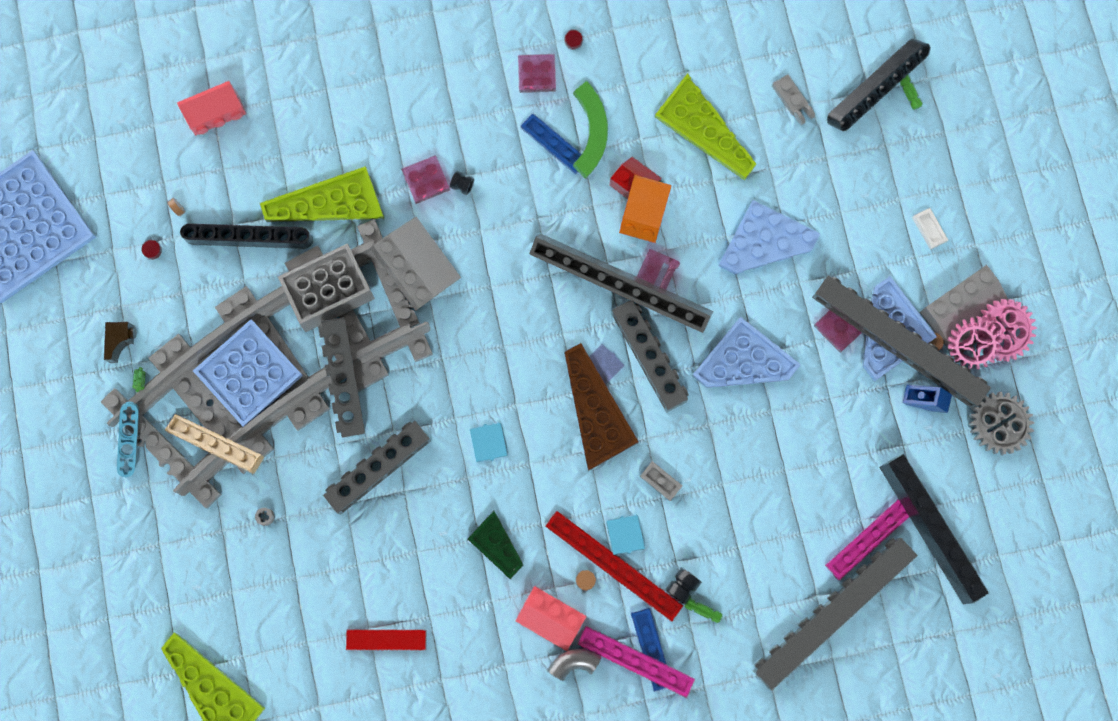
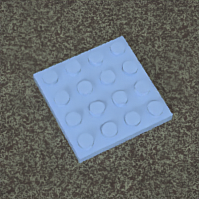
M252 319L193 370L242 427L261 414L303 376Z

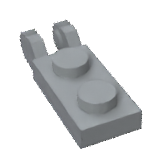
M788 74L772 84L781 101L800 125L806 123L800 110L803 109L810 119L815 117L811 106L808 105V102Z

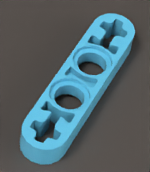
M126 402L120 409L117 472L125 478L132 476L136 468L139 407L134 402ZM129 406L135 411L131 415V420H135V422H123V419L127 420L128 413L124 412V410H127ZM126 425L132 426L134 433L131 435L124 434L123 427ZM125 444L131 445L133 447L132 453L125 454L122 451V446ZM121 457L126 459L133 458V460L129 459L128 467H132L128 472H124V469L121 468L125 464V459H121Z

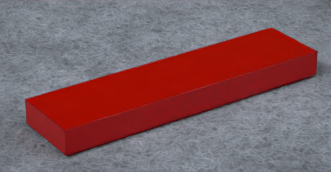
M347 630L346 650H426L427 630Z

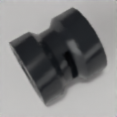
M456 171L451 179L450 188L461 190V193L468 195L473 187L474 178L471 176L465 177L462 172Z

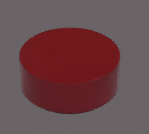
M570 30L565 34V45L569 49L575 50L581 47L583 37L579 31Z
M148 240L142 245L141 251L146 258L154 260L161 255L162 247L155 240Z

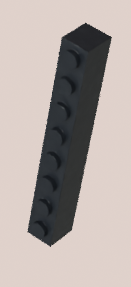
M905 455L897 456L879 467L962 604L975 603L989 594Z

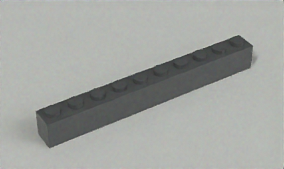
M543 234L535 238L529 253L538 259L702 333L705 331L714 312Z
M828 275L812 298L971 409L978 407L991 387L987 385L983 378L975 377L967 367L956 364L951 356L940 353L935 345L927 344L919 334L910 332L903 323L891 319L887 312L875 308L870 300L862 299L854 289L843 286L838 278Z
M902 538L890 539L884 545L886 549L882 552H876L870 558L872 562L867 566L865 564L856 571L857 575L853 579L850 577L842 583L843 588L839 592L834 591L827 597L829 601L824 606L822 604L817 606L813 610L814 615L810 619L804 618L798 624L800 627L795 632L790 631L783 638L785 641L780 646L776 644L769 651L770 655L766 659L761 658L755 663L754 666L756 668L753 672L769 690L772 691L918 556Z

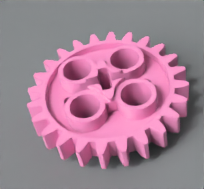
M1001 299L1000 302L993 301V306L987 304V311L980 310L983 314L980 317L982 318V324L986 320L990 321L989 326L995 324L996 329L994 331L999 330L1001 334L998 337L1004 340L1002 350H995L1000 356H992L993 359L996 358L997 361H1002L1003 359V361L1009 362L1010 358L1017 360V355L1024 356L1022 350L1029 351L1027 344H1034L1030 338L1036 337L1032 330L1037 329V327L1031 325L1036 320L1029 318L1032 312H1026L1027 306H1021V302H1014L1011 299H1008V301ZM1007 313L1010 314V318L1008 321H1006ZM1019 328L1020 333L1016 337V330ZM977 330L979 337L991 338L987 332ZM988 345V347L983 348V354H985L989 350L991 345Z

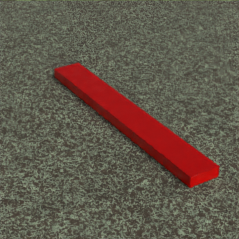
M558 511L554 513L546 524V528L671 622L682 609L683 605L617 555H613V552Z

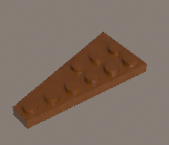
M580 343L565 351L564 354L587 468L590 471L636 445L639 441L583 345Z

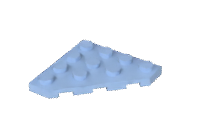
M753 200L718 266L733 274H738L772 262L789 259L799 254L809 253L817 242L820 233Z
M890 276L873 288L871 302L875 308L884 310L891 319L903 323L907 330L919 334L927 344L937 337ZM867 336L863 367L873 381H876L900 364L902 360Z
M740 317L692 376L706 388L788 381L801 364Z

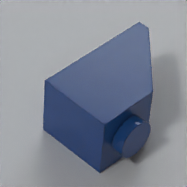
M906 385L902 403L927 411L948 413L952 394L941 387Z

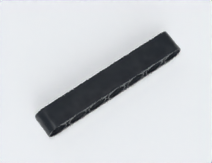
M914 38L910 39L828 114V125L841 131L848 130L928 57L930 45Z
M189 223L183 225L180 229L181 237L191 245L306 249L313 244V237L303 227ZM194 231V235L188 238L189 232ZM209 232H213L210 238H206ZM229 232H232L231 237L225 239V235ZM251 233L248 239H243L245 234ZM269 234L268 239L262 240L263 235ZM288 234V238L286 240H280L282 235ZM302 235H307L306 240L299 241Z

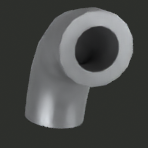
M585 649L569 650L560 654L550 664L547 671L561 681H564L566 676L575 669H582L592 674L602 657Z

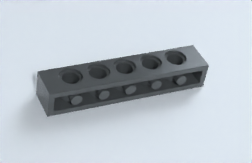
M630 300L613 309L611 314L664 410L668 413L686 403L689 394L684 386H680L676 370H671L667 354L661 352L659 348L661 344L658 338L652 336L649 322L647 319L643 320L639 304H634ZM633 318L637 320L638 324L630 326L627 321ZM638 335H644L647 338V341L644 343H640L637 341L636 337ZM653 351L656 354V358L648 359L646 353ZM663 368L665 375L658 376L655 373V369ZM671 384L674 386L675 391L668 393L665 391L664 386Z
M345 317L321 321L322 326H318L320 338L324 337L325 345H322L323 357L328 358V364L325 365L326 375L331 376L332 381L328 386L330 395L335 397L332 408L333 414H338L339 421L335 422L337 433H341L342 438L365 434ZM334 334L340 337V342L335 345L329 342V337ZM335 354H341L344 359L341 363L337 364L333 362L332 357ZM339 373H344L347 379L344 382H338L335 377ZM342 392H347L350 394V399L348 401H341L339 395ZM350 411L354 416L351 420H345L342 417L343 413Z
M410 421L402 427V432L389 437L386 445L374 449L370 458L367 460L365 458L357 463L355 470L346 472L341 477L342 480L339 483H333L325 490L326 493L323 496L337 514H343L431 442L430 438L416 421L413 423ZM406 437H411L412 443L409 446L402 445V441ZM395 449L397 452L396 456L393 459H388V451ZM381 462L380 470L373 471V463ZM360 474H365V482L358 484L357 477ZM345 486H349L351 490L348 496L342 495V489Z

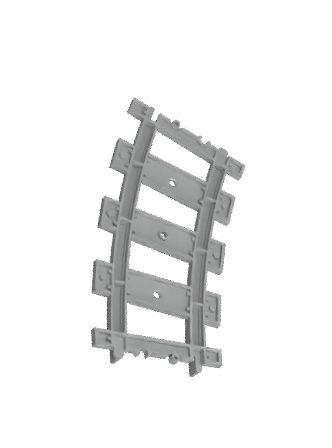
M375 219L357 226L364 243L351 249L359 267L373 262L400 327L370 341L354 310L339 316L340 318L345 317L358 392L389 376L381 359L406 346H409L415 362L433 355L424 335L431 329L429 323H419L415 312L411 310L413 306L409 304L410 302L406 300L399 287L370 250L374 244L383 239ZM317 245L284 264L288 271H291L322 256L323 253ZM247 286L215 306V309L225 323L192 347L188 345L180 334H177L149 357L160 373L145 385L144 390H140L131 399L127 400L114 388L101 401L114 415L107 422L111 427L119 423L120 409L124 403L134 402L139 407V437L137 438V446L144 447L146 445V448L159 461L160 467H164L166 464L170 465V470L167 474L173 475L180 482L173 490L175 493L185 496L190 492L207 509L222 495L209 481L229 462L208 453L193 466L143 415L174 389L206 429L265 457L274 448L263 434L288 416L296 430L299 431L330 410L320 395L329 389L328 384L332 383L331 376L326 375L325 367L308 377L269 319V317L290 305L282 286L258 301ZM252 319L303 376L261 414L242 427L193 370ZM335 334L331 335L329 342L334 345L338 344L340 337ZM341 354L334 355L336 358L334 363L339 364L343 361L344 358ZM339 373L335 378L340 382L347 378L344 373ZM212 399L214 404L210 407L207 406V401ZM130 406L127 408V410H124V412L128 413V417L131 419V415L135 411H133ZM125 426L132 434L134 433L132 426ZM237 467L242 474H245L247 472L246 470Z

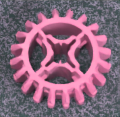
M971 317V323L967 324L964 319L962 320L964 326L961 327L959 324H956L955 326L958 331L951 330V334L955 337H948V341L952 342L948 344V349H953L950 355L956 356L954 361L959 362L961 360L960 365L962 366L968 363V369H972L973 364H975L976 369H980V364L982 363L984 367H988L986 362L988 360L994 363L995 361L992 356H1000L995 350H1002V346L999 343L1003 342L1002 338L998 337L1001 334L1000 331H994L996 325L989 326V320L982 324V318L980 317L977 323ZM976 329L987 332L991 338L979 337ZM970 330L969 338L959 342L962 335ZM974 335H975L976 340H977L978 342H980V343H977L976 352H975V349H974V347H973V345H972V344H973V340H974ZM991 345L989 350L980 356L981 349ZM959 348L971 350L973 357L964 355Z

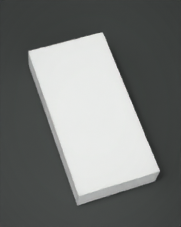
M930 208L912 217L930 250L948 241Z

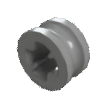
M260 508L255 514L256 522L260 525L268 526L274 521V512L268 508ZM267 511L269 519H265L266 522H263L260 515L261 513L265 514L264 512Z

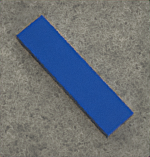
M532 113L520 126L521 129L576 175L578 171L573 167V164L582 154Z
M650 608L630 613L642 653L666 664ZM651 681L654 692L665 689V687Z

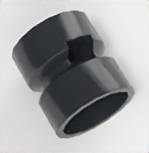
M681 567L676 573V581H671L665 591L686 605L692 597L691 591H696L702 582Z

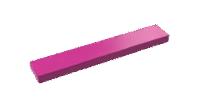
M899 499L825 565L838 580H841L909 518Z
M588 626L585 627L577 644L686 698L695 681V678Z

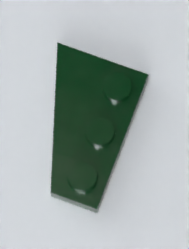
M493 510L468 537V540L511 580L524 564Z

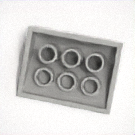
M414 217L385 236L370 249L415 311L461 278L417 217Z
M348 243L278 276L297 320L305 332L320 326L321 321L335 319L375 299Z
M986 265L925 307L920 314L933 331L943 338L944 345L948 349V344L952 343L948 341V337H955L951 334V330L958 331L955 326L956 324H959L961 327L964 326L962 322L964 319L967 324L971 323V317L977 323L978 319L976 317L983 316L980 310L987 311V304L993 306V301L1000 302L1001 299L1008 301V298L999 280ZM1009 313L1006 314V321L1010 318ZM970 330L962 335L959 342L969 338ZM959 348L962 353L966 351L964 348Z

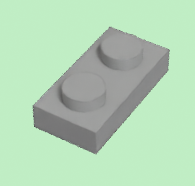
M653 461L640 475L645 482L669 501L673 499L683 486Z

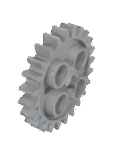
M998 392L997 395L991 393L989 397H984L983 402L978 407L972 409L975 414H971L969 417L974 419V421L968 423V425L974 426V429L970 433L977 434L974 440L980 439L981 441L978 446L986 445L985 451L993 448V454H997L1000 451L1001 455H1005L1006 452L1012 454L1014 450L1019 451L1021 450L1020 445L1026 446L1025 440L1031 439L1028 433L1034 432L1029 427V425L1034 424L1033 421H1029L1033 414L1026 413L1029 406L1023 408L1024 401L1017 402V396L1010 398V393H1006L1004 397L1002 392ZM1001 406L1007 409L1006 415L1001 412ZM1012 414L1016 415L1015 418L1002 424V426L992 430L990 433L987 432L989 428L1007 419ZM985 415L990 417L991 424L985 422ZM1012 422L1017 424V431L1012 429ZM996 432H998V433L1001 434V436H1002V440H1001V441H998V440L996 439V437H995Z

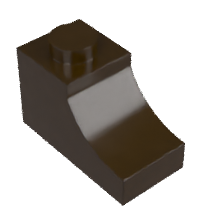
M105 322V361L118 363L122 350L126 346L134 344L137 331L133 324L129 322Z

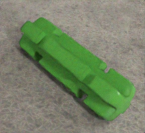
M907 75L900 84L904 86L903 90L908 101H911L912 109L916 110L923 103L918 98L919 95L913 83H910L912 81L910 76Z
M142 367L134 370L132 388H135L136 392L144 390L146 372L143 371Z
M690 599L684 605L685 608L694 610L695 613L707 619L711 618L713 622L719 623L722 619V613L713 611L712 608L699 602L696 603L693 599Z

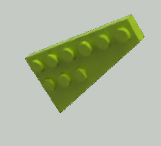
M687 73L657 111L655 118L737 176L746 180L755 168L756 162L746 149L740 145L734 133L728 129L724 120L712 104L706 100L699 87L693 83L690 75Z
M366 166L259 203L266 222L384 219Z
M176 632L161 647L163 654L178 675L180 683L185 687L190 700L203 721H256L266 709Z

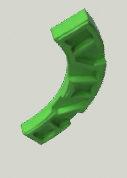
M585 81L573 92L588 118V142L582 155L573 164V167L585 179L594 171L601 160L608 138L606 112L598 94L588 81Z

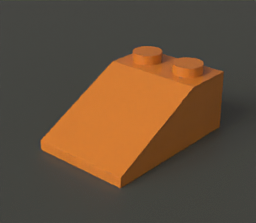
M635 175L619 233L656 243L672 185Z

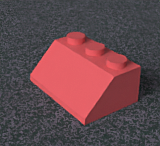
M230 81L177 102L187 124L195 135L205 134L214 127H222L226 122L238 120L246 114L241 99Z
M534 586L516 622L567 651L587 616Z

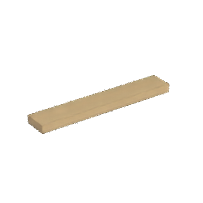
M177 414L173 416L165 429L166 432L252 474H255L264 459L261 454Z

